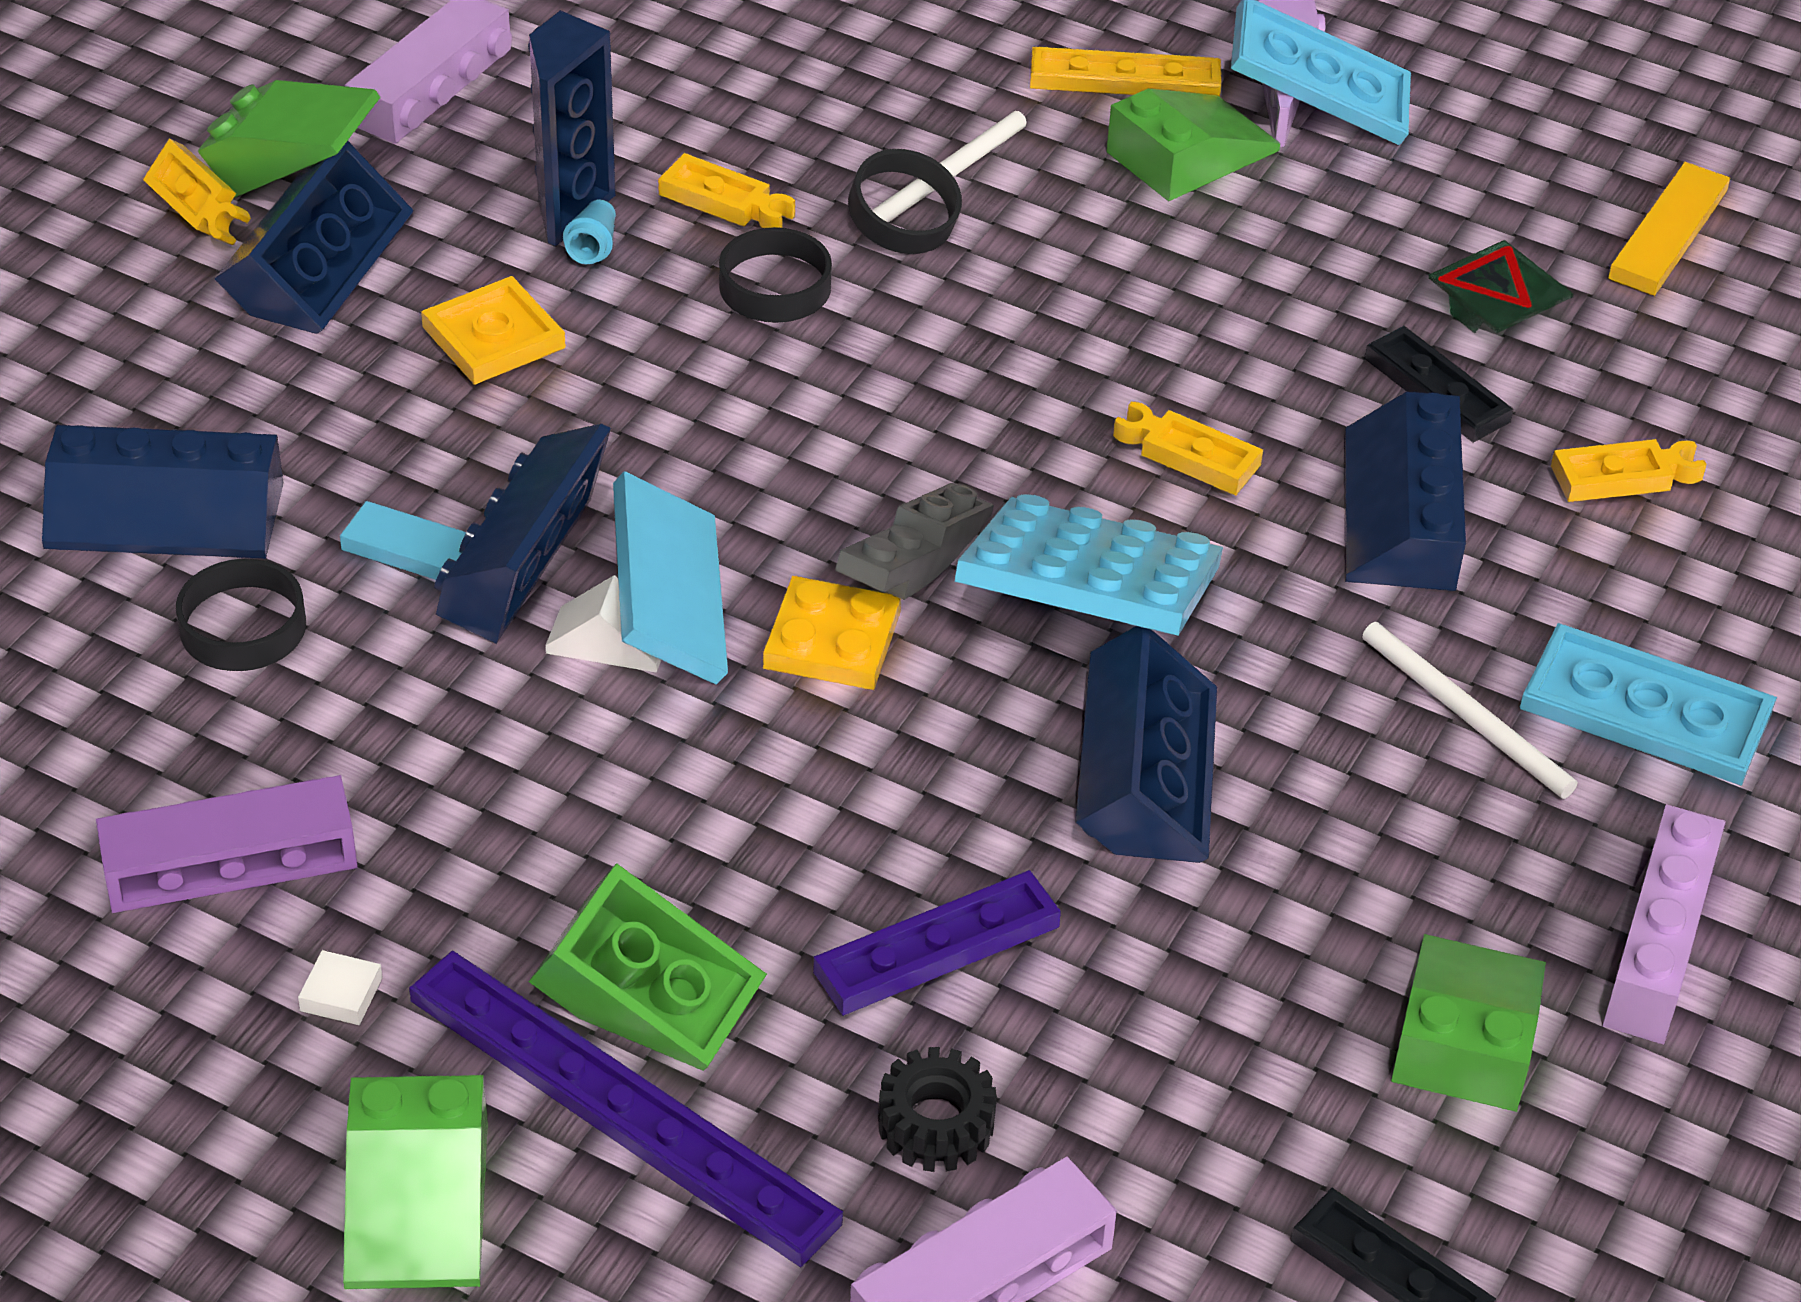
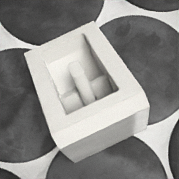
M615 575L561 606L545 645L546 654L656 673L661 659L622 642L619 583Z

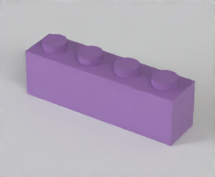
M341 775L96 818L103 870L112 913L358 868L353 827Z

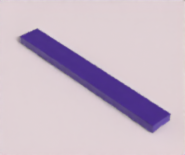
M452 950L409 987L410 1001L800 1268L843 1225L842 1210Z

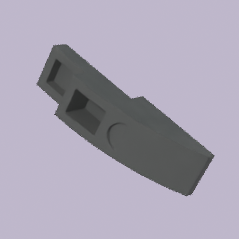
M949 483L898 506L892 527L841 549L835 571L905 600L931 583L951 565L984 526L992 514L994 505L977 498V492L968 486Z

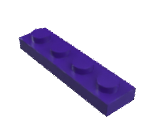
M1028 870L814 956L813 973L842 1016L1057 929L1060 926L1061 911L1033 873Z

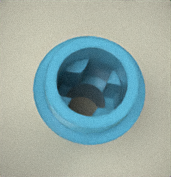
M604 200L592 201L566 226L563 233V242L567 253L576 262L594 264L602 261L610 254L613 245L616 212L609 202Z

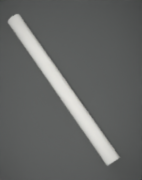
M1019 111L1012 112L940 162V164L955 177L1025 128L1027 124L1025 116ZM917 178L872 211L889 223L935 190L926 182Z
M1373 622L1365 629L1362 636L1364 641L1561 799H1566L1574 792L1578 784L1577 780L1381 624Z

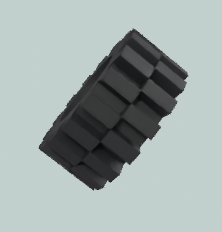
M928 1047V1058L924 1059L921 1058L918 1049L907 1053V1065L898 1058L891 1064L890 1074L885 1073L881 1081L878 1115L881 1139H887V1149L893 1156L903 1150L902 1163L913 1167L917 1158L923 1159V1171L935 1172V1161H944L946 1172L957 1170L958 1157H961L966 1165H969L976 1161L977 1149L983 1153L986 1151L990 1143V1136H993L997 1099L996 1087H992L993 1078L988 1070L980 1073V1062L972 1056L965 1064L961 1063L962 1051L952 1048L948 1058L939 1057L940 1047ZM927 1099H943L961 1108L962 1112L952 1118L939 1120L924 1117L914 1111L912 1107Z

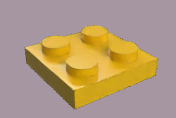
M513 276L421 311L422 327L474 385L566 348L564 330Z
M792 576L763 652V669L874 690L901 613V599L887 593Z

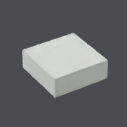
M322 950L298 996L300 1011L360 1025L382 980L381 964Z

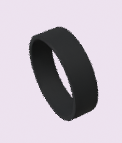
M887 149L869 156L860 165L848 196L849 212L857 228L877 245L904 254L925 253L941 246L949 238L962 207L961 191L953 175L935 159L920 152L907 149ZM884 172H898L914 176L926 182L941 196L946 204L949 220L937 228L923 231L907 230L884 221L871 210L863 197L861 183L873 175Z
M778 227L756 229L737 236L721 252L719 259L720 294L731 309L747 318L773 323L802 319L818 311L827 302L831 293V256L820 241L804 232ZM785 255L806 261L814 266L821 273L822 277L812 286L796 293L767 295L743 288L732 280L729 273L740 263L754 257Z
M234 559L206 567L184 584L176 601L180 638L185 650L200 663L219 670L248 671L278 662L297 647L306 629L304 599L299 582L283 567L264 560ZM256 587L271 590L284 596L295 606L292 616L278 630L265 637L246 642L212 640L197 633L187 623L192 612L203 601L217 593L234 588Z

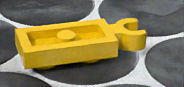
M170 138L143 178V181L196 230L211 235L229 245H234L236 242L234 236L229 233L231 221L236 218L248 223L251 219L245 209L231 203L237 193L183 144Z
M686 153L658 179L660 196L743 227L753 219L758 221L762 228H782V216L789 219L795 217V199L785 194L770 195V184Z
M1131 401L1128 405L1127 420L1121 417L1115 419L1113 436L1118 441L1126 444L1141 443V456L1235 496L1261 466L1263 449L1171 410H1168L1162 418L1153 415L1152 410L1148 406Z
M1652 439L1554 450L1551 468L1567 501L1574 502L1670 491L1673 479L1686 484L1702 481L1707 464L1705 460L1693 461L1697 447L1694 441H1679L1674 443L1669 449H1661L1657 440Z

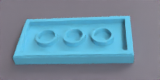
M1241 0L1236 8L1231 69L1400 146L1409 131L1410 71L1259 1Z
M624 471L613 482L622 642L704 680L717 684L728 673L715 515Z
M1557 623L1523 693L1520 709L1742 786L1772 714L1777 697Z

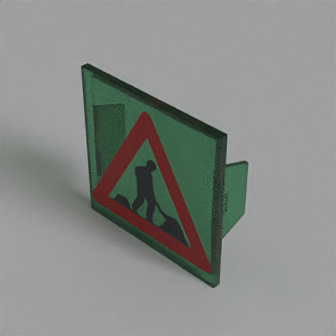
M1506 240L1429 274L1428 279L1448 294L1450 314L1473 333H1476L1483 323L1494 332L1499 333L1573 298L1574 294Z

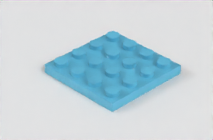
M1023 494L1017 496V498L1011 497L959 558L954 582L1179 636L1219 568L1223 547L1210 544V540L1207 537L1197 533L1181 532L1177 536L1156 531V527L1146 521L1130 519L1120 523L1103 519L1102 513L1091 508L1073 507L1069 511L1049 506V501L1043 497Z

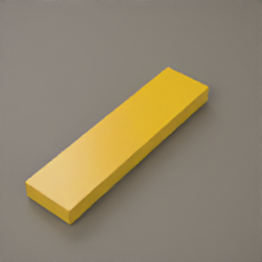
M1032 47L1030 89L1135 95L1150 88L1218 95L1220 97V58Z
M1684 162L1611 264L1608 279L1655 296L1726 194L1731 178Z

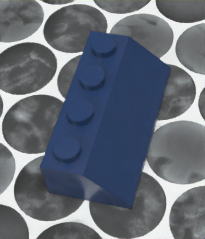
M561 10L529 34L528 43L531 61V94L533 97V134L535 136V174L537 176L538 201L547 241L554 246L563 241V233L566 226L589 203L594 200L609 202L616 196L610 31Z
M347 141L338 154L308 166L300 172L214 279L250 316L318 334L332 319L414 210L355 147Z
M1404 392L1345 428V582L1456 591L1466 545L1460 396Z
M596 424L542 436L529 455L523 452L519 454L510 470L507 488L504 490L497 487L492 493L484 511L485 520L479 525L473 522L468 528L459 549L461 555L457 561L448 558L442 566L434 585V589L441 592L436 610L437 616L495 644L498 643L591 501L611 431L610 427Z
M56 425L45 461L42 526L43 549L266 559L284 484L278 436L275 434H253L247 432L230 433Z
M1135 626L1090 652L1076 823L1088 836L1098 840L1115 855L1200 863L1209 858L1217 686L1152 629Z

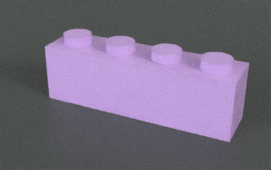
M450 0L345 84L346 87L375 89L381 97L358 128L394 144L399 142L413 129H416L425 119L442 105H445L471 81L477 79L482 72L499 58L506 55L511 49L512 34L510 32L509 9L486 0Z
M1666 804L1603 1027L1664 1045L1679 998L1726 821Z
M1065 1157L1046 1169L1040 1167L1032 1170L1021 1179L1016 1187L996 1199H984L978 1202L966 1213L964 1218L942 1231L933 1230L927 1232L908 1251L888 1263H876L868 1267L851 1284L850 1302H1026L1112 1249L1117 1210L1068 1157Z

